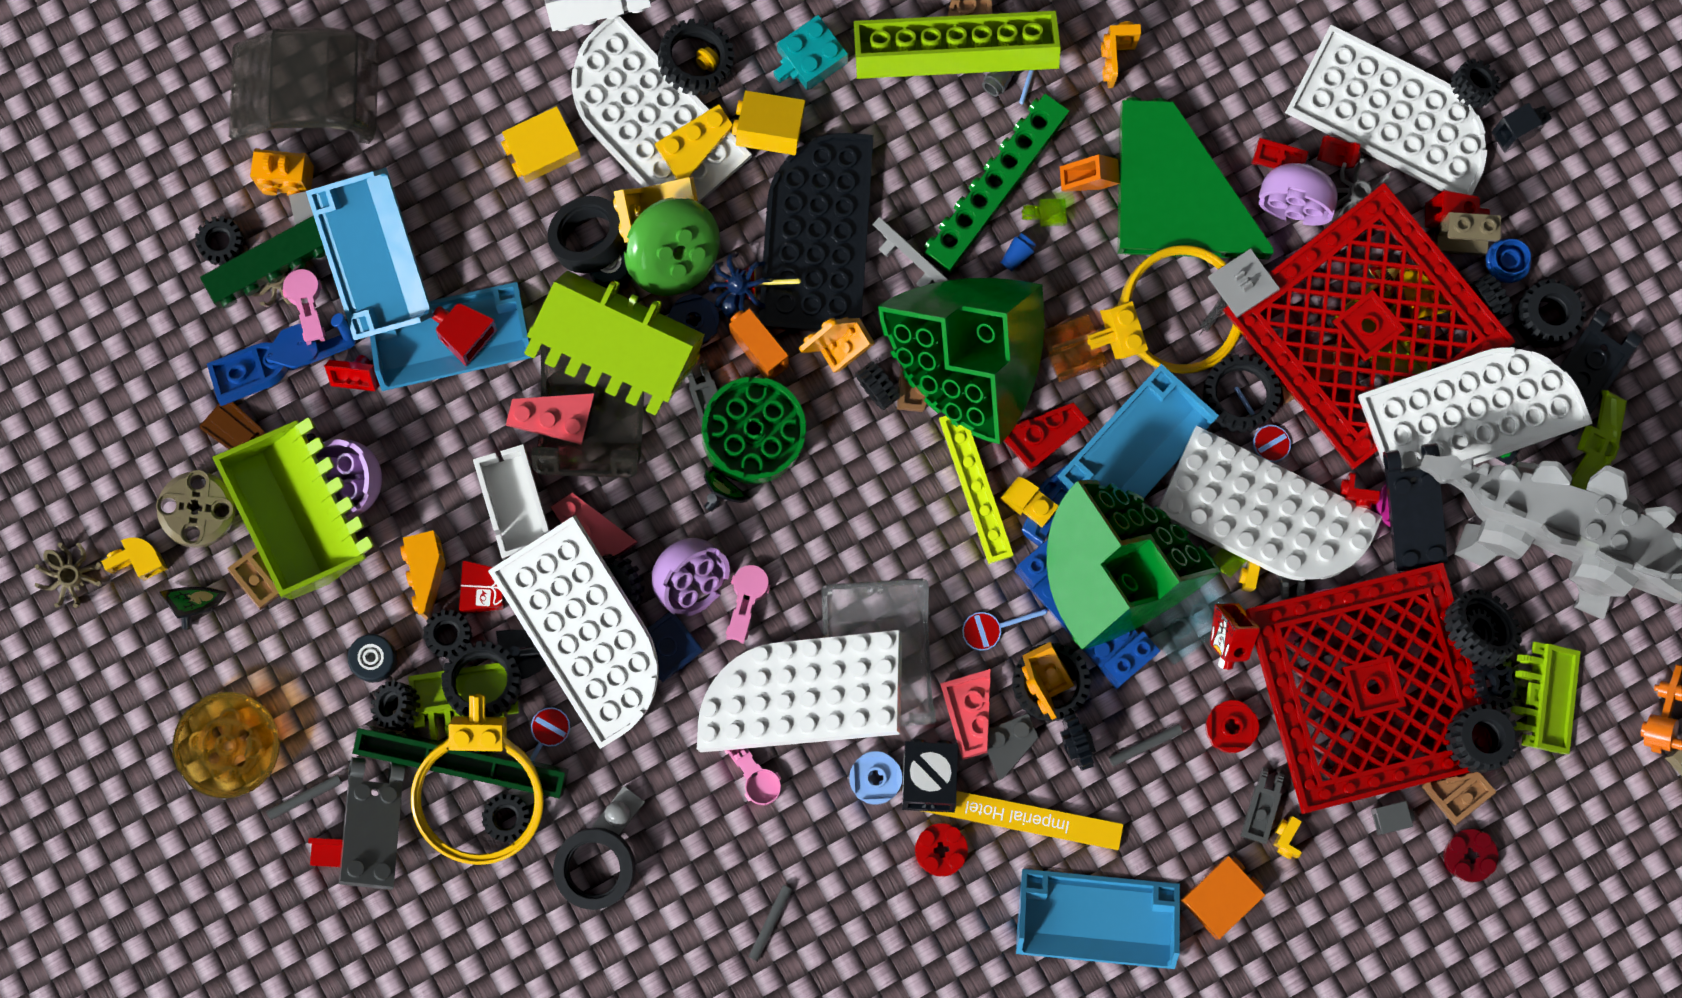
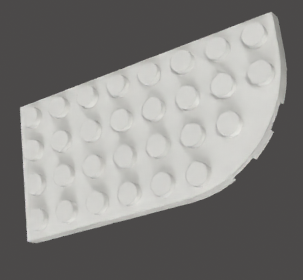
M620 16L615 19L607 18L583 42L572 70V92L578 114L593 136L642 187L677 180L656 149L655 143L704 114L709 109L696 95H692V91L689 90L687 94L682 93L683 88L679 87L676 90L673 88V82L668 84L665 81L666 75L662 76L660 73L661 67H658V56ZM731 132L726 135L714 151H711L699 169L695 170L690 176L694 178L699 203L752 158V154L745 147L736 146V137Z
M1330 25L1285 112L1286 114L1334 138L1349 143H1360V151L1440 191L1445 190L1472 195L1484 171L1487 150L1483 123L1470 104L1467 106L1464 104V99L1461 101L1457 99L1459 94L1454 95L1453 90L1455 88H1452L1449 83Z
M1512 347L1483 351L1358 395L1382 463L1383 452L1397 449L1401 456L1402 469L1421 465L1423 460L1421 446L1423 444L1436 442L1440 456L1454 455L1462 462L1466 459H1472L1474 461L1473 465L1593 424L1580 390L1566 371L1564 372L1551 362V359L1539 353ZM1412 477L1411 482H1415L1417 477Z
M1197 425L1190 436L1159 506L1171 518L1170 522L1172 524H1177L1188 532L1272 573L1300 581L1305 579L1323 580L1331 578L1354 565L1369 548L1382 519L1381 515L1367 508L1356 507L1355 502L1346 500V498Z
M575 515L491 568L488 572L596 744L601 749L633 728L647 712L657 688L658 659L653 640L647 628Z
M899 630L778 642L761 645L742 653L719 672L704 696L698 719L697 750L699 752H712L899 735L901 727L902 633Z

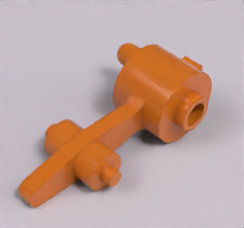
M1676 664L1670 682L1661 681L1659 685L1655 684L1654 691H1658V697L1666 698L1661 716L1650 714L1648 720L1642 724L1641 736L1644 737V746L1651 747L1652 752L1662 754L1663 750L1670 752L1673 749L1682 750V739H1677L1679 720L1671 718L1675 701H1682V685H1680L1682 665Z

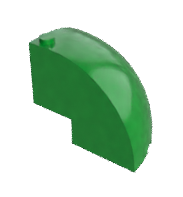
M1002 278L956 279L917 287L898 294L880 304L878 309L884 336L889 337L893 350L890 352L893 358H897L898 362L902 365L904 369L902 374L912 388L917 387L926 397L924 401L938 414L940 412L945 414L947 418L952 420L951 424L958 427L961 425L971 430L973 436L1001 444L1014 429L1024 412L1037 377L1044 338L1043 284Z
M1080 480L1069 489L1056 510L1047 543V572L1051 593L1061 618L1071 632L1073 640L1082 650L1116 639L1146 624L1183 601L1221 572L1202 546L1197 548L1186 537L1189 532L1185 528L1170 522L1171 518L1165 511L1158 506L1152 509L1143 503L1144 498L1130 490L1124 492L1112 483L1108 486L1100 485L1098 480Z

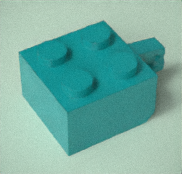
M817 15L777 43V51L783 59L780 60L782 65L774 70L773 73L779 83H782L789 77H792L793 80L798 78L805 89L810 90L848 63V53L820 16Z

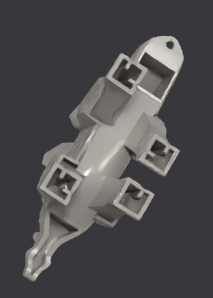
M1424 455L1420 469L1431 474L1437 482L1452 484L1463 491L1474 512L1482 520L1481 525H1465L1455 550V555L1483 567L1499 555L1519 559L1525 554L1531 544H1535L1553 554L1567 558L1573 562L1568 579L1577 585L1579 591L1574 608L1601 620L1605 619L1614 597H1624L1633 587L1682 605V534L1672 533L1666 529L1675 521L1677 513L1668 506L1645 508L1638 498L1629 494L1627 476L1624 471L1610 465L1605 466L1590 477L1587 489L1583 490L1571 486L1572 476L1558 461H1542L1540 464L1517 462L1515 466L1510 464L1506 466H1490L1488 463H1483L1479 467L1473 466L1474 461L1472 459H1466L1462 462L1454 455Z

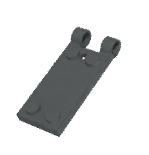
M351 757L339 884L392 890L395 881L405 765L390 763L388 783L363 781L366 760L365 758ZM371 791H377L378 795L373 796Z

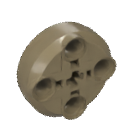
M201 470L186 472L173 478L163 488L156 503L157 516L162 529L173 541L186 547L200 548L218 542L228 533L235 517V503L225 483L218 477ZM196 479H205L206 484L202 489L197 490L193 488V482ZM172 501L176 503V509L173 512L166 513L163 511L164 505L167 502ZM221 506L229 507V513L225 517L216 516V511ZM196 507H201L202 511H197ZM193 509L197 511L199 514L194 515L192 512ZM190 530H199L200 535L195 541L187 540V534Z

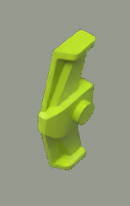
M1606 390L1601 392L1602 402L1597 428L1586 426L1577 450L1586 455L1572 475L1571 486L1583 490L1587 489L1590 477L1603 467L1611 464L1620 448L1619 443L1627 400Z

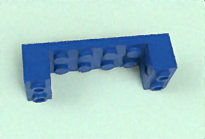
M1047 540L1019 563L1015 572L1073 638L1059 614L1051 593L1047 572ZM1135 629L1106 643L1083 649L1085 654L1116 689L1160 652L1144 631L1138 634Z

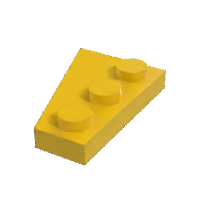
M718 104L656 142L655 147L677 180L688 178L695 170L699 169L711 151H714L733 128V124Z

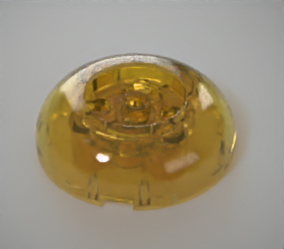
M234 692L211 694L202 698L190 709H187L180 718L173 736V758L178 772L196 791L215 798L240 797L261 786L274 770L280 752L279 731L268 710L253 698ZM220 726L223 728V735L216 738L213 735V729ZM243 729H247L250 734L246 740L239 738V733ZM228 742L233 743V749H229V751L226 750ZM216 752L219 754L220 759L217 763L212 764L209 761V756ZM242 755L246 761L243 766L238 767L235 764V759Z

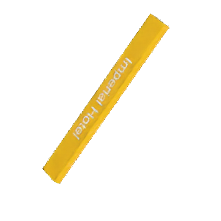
M959 791L956 793L955 813L921 811L1117 851L1119 850L1123 824Z

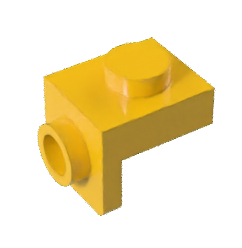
M1247 560L1246 568L1242 567L1239 575V583H1242L1241 591L1253 592L1256 589L1259 570L1264 568Z
M1293 816L1289 817L1287 821L1282 819L1275 831L1279 835L1273 844L1279 848L1277 852L1290 860L1292 857L1299 858L1302 854L1301 851L1289 845L1302 822Z

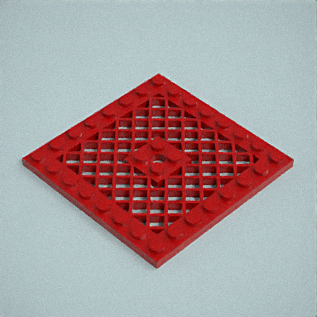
M1385 183L1269 273L1280 288L1279 291L1238 318H1236L1229 306L1223 309L1227 317L1263 361L1268 364V367L1274 370L1276 377H1278L1280 382L1352 470L1378 451L1367 420H1365V423L1352 421L1353 408L1362 409L1361 404L1354 403L1355 391L1368 392L1377 389L1374 388L1375 375L1388 376V384L1393 383V377L1408 378L1417 375L1412 374L1414 361L1427 362L1426 371L1431 370L1432 363L1446 365L1490 349L1508 348L1516 342ZM1379 220L1383 225L1374 224ZM1367 230L1366 242L1354 240ZM1372 230L1385 231L1384 244L1371 242ZM1390 234L1399 245L1389 244ZM1347 246L1346 257L1334 256ZM1352 246L1365 247L1364 259L1351 258ZM1370 248L1383 249L1382 261L1369 260ZM1388 250L1401 251L1400 263L1387 262ZM1406 253L1416 265L1405 264ZM1327 261L1326 273L1314 272ZM1332 262L1345 263L1344 275L1330 274ZM1350 264L1363 265L1362 277L1349 276ZM1368 266L1381 267L1380 279L1367 278ZM1386 268L1400 269L1399 280H1385ZM1404 271H1418L1417 283L1403 282ZM1423 274L1432 285L1422 284ZM1307 277L1306 289L1293 288ZM1312 277L1325 279L1324 291L1310 290ZM1330 279L1343 281L1342 293L1329 292ZM1348 281L1361 283L1360 295L1347 294ZM1366 283L1380 285L1379 295L1374 290L1365 295ZM1385 285L1398 287L1397 299L1383 298ZM1403 287L1416 289L1415 301L1402 300ZM1421 289L1434 291L1433 303L1420 302ZM1287 293L1286 305L1273 304ZM1291 293L1305 294L1304 307L1290 306ZM1439 293L1449 305L1438 304ZM1310 295L1323 296L1322 309L1308 308ZM1328 297L1341 298L1340 311L1327 310ZM1346 299L1359 300L1345 311ZM1385 303L1396 305L1395 315L1390 311V309L1385 305ZM1401 305L1414 307L1413 319L1400 318ZM1419 307L1432 309L1431 321L1418 320ZM1265 309H1267V312H1266V320H1265L1264 317L1260 314V313H1262ZM1271 309L1285 310L1284 323L1270 321ZM1437 309L1451 311L1449 323L1436 322ZM1290 311L1303 312L1302 325L1288 323ZM1308 313L1321 314L1320 327L1307 326ZM1455 314L1460 317L1465 325L1455 324ZM1326 315L1339 316L1332 321L1336 329L1325 328ZM1366 319L1372 320L1376 326L1375 331L1372 333L1365 332L1362 329V321ZM1401 323L1412 324L1411 337L1398 336L1406 330ZM1417 325L1430 326L1429 339L1416 338ZM1272 327L1283 328L1282 339ZM1436 327L1449 329L1448 341L1434 340ZM1288 329L1301 330L1300 343L1286 341ZM1454 329L1467 331L1466 343L1453 342ZM1306 331L1319 332L1318 345L1305 343ZM1324 333L1338 334L1336 347L1323 345ZM1472 333L1477 338L1473 343H1471ZM1342 336L1353 349L1341 347ZM1392 341L1391 353L1378 352ZM1397 341L1410 342L1409 355L1396 354ZM1415 343L1429 344L1427 357L1414 356ZM1434 345L1447 346L1446 359L1433 358ZM1288 347L1299 348L1298 359ZM1452 347L1465 348L1451 359ZM1304 349L1317 350L1316 363L1303 361ZM1322 351L1336 352L1334 365L1321 363ZM1340 353L1354 354L1353 367L1339 365ZM1358 357L1363 362L1372 357L1371 369L1358 368ZM1377 357L1390 358L1389 371L1376 370ZM1395 359L1409 360L1407 373L1394 372ZM1304 367L1316 368L1315 379ZM1320 369L1334 370L1333 383L1319 381ZM1339 371L1352 372L1351 385L1337 383ZM1357 373L1370 374L1369 387L1356 385ZM1321 387L1332 388L1331 399ZM1337 389L1350 390L1349 403L1335 401ZM1337 407L1348 408L1347 419ZM1353 427H1361L1364 429H1362L1358 433Z
M1444 563L1252 607L1246 610L1248 615L1260 627L1255 646L1302 814L1469 773L1468 767L1462 769L1458 766L1459 760H1452L1450 757L1453 755L1452 750L1436 753L1441 743L1445 746L1450 745V741L1445 740L1444 737L1448 731V724L1453 722L1452 718L1464 709L1479 705L1482 700L1480 697L1474 698V694L1477 691L1470 688V685L1474 684V680L1469 678V675L1475 673L1472 669V661L1460 654L1461 649L1456 650L1454 646L1456 641H1450L1448 637L1450 632L1445 630V625L1447 624L1444 622L1445 611L1454 601ZM1408 599L1404 608L1395 603V601ZM1413 601L1424 608L1420 617L1408 611ZM1384 604L1380 613H1377L1376 611L1370 608ZM1389 607L1400 613L1395 623L1384 617ZM1360 610L1355 619L1345 614ZM1365 613L1376 619L1371 629L1360 623ZM1427 614H1429L1432 625L1424 621ZM1335 616L1331 625L1321 620ZM1405 617L1416 623L1411 633L1400 627ZM1340 619L1351 625L1346 635L1335 629ZM1311 622L1306 631L1297 626L1298 624ZM1380 623L1391 629L1387 638L1376 633ZM1316 624L1327 631L1322 641L1311 635ZM1420 627L1431 633L1427 642L1416 637ZM1281 628H1286L1285 632L1282 635ZM1356 628L1367 634L1362 645L1351 638ZM1291 630L1302 636L1298 646L1286 640ZM1396 632L1407 638L1402 648L1391 642ZM1332 634L1343 640L1338 650L1327 645ZM1372 638L1383 644L1378 654L1367 648ZM1435 639L1439 650L1431 646ZM1307 640L1318 646L1314 656L1302 650ZM1412 642L1423 648L1418 658L1407 652ZM1347 644L1359 650L1354 660L1342 654ZM1286 648L1294 652L1290 661ZM1387 648L1399 654L1395 662L1392 655L1383 657ZM1323 650L1334 656L1329 666L1318 660ZM1427 652L1438 658L1433 668L1423 662ZM1363 654L1373 659L1359 663ZM1298 656L1310 662L1305 672L1293 666ZM1403 658L1414 663L1409 674L1399 668ZM1338 660L1349 665L1340 668L1342 674L1334 670ZM1442 663L1446 676L1439 672ZM1314 665L1325 671L1320 682L1309 676ZM1419 667L1430 673L1425 683L1414 677ZM1293 673L1301 677L1297 686L1295 684ZM1330 675L1341 681L1336 692L1325 685ZM1398 675L1406 679L1402 687ZM1435 677L1446 683L1441 693L1430 687ZM1370 680L1378 683L1379 692L1377 694L1369 692L1367 684ZM1305 681L1317 687L1312 697L1300 691ZM1410 683L1421 689L1416 699L1405 693ZM1345 687L1349 700L1341 695ZM1449 689L1451 691L1453 701L1446 697ZM1321 691L1332 697L1327 707L1316 701ZM1426 693L1437 699L1432 709L1421 703ZM1300 699L1308 703L1304 711ZM1337 700L1348 706L1343 717L1332 711ZM1405 700L1413 705L1408 715L1398 709L1406 706ZM1442 702L1453 708L1448 719L1437 712ZM1312 707L1324 713L1319 723L1307 717ZM1418 708L1429 714L1424 724L1413 719ZM1388 711L1383 721L1373 715ZM1352 712L1354 719L1364 717L1359 727L1348 721ZM1393 714L1404 720L1399 730L1388 724ZM1329 716L1339 722L1334 733L1323 727ZM1433 718L1444 724L1439 734L1429 729ZM1369 720L1380 726L1375 736L1364 731ZM1307 724L1315 728L1311 737L1308 731ZM1409 724L1420 730L1415 740L1404 734ZM1476 724L1472 731L1473 743L1477 749L1488 753L1492 747L1491 733L1483 725ZM1344 726L1355 732L1350 743L1339 736ZM1385 730L1396 736L1391 746L1380 740ZM1320 732L1331 738L1326 748L1315 743ZM1425 734L1436 740L1431 750L1420 744ZM1360 736L1371 742L1366 752L1355 746ZM1400 740L1411 745L1406 756L1395 750ZM1335 742L1347 748L1342 758L1330 752ZM1376 745L1387 752L1382 762L1371 756ZM1314 750L1322 754L1318 763ZM1416 750L1427 755L1412 759ZM1351 752L1362 757L1357 768L1346 762ZM1392 755L1403 761L1387 765ZM1327 758L1338 764L1333 774L1322 769ZM1367 762L1378 767L1363 771ZM1343 767L1353 773L1338 777ZM1321 775L1329 780L1322 781Z

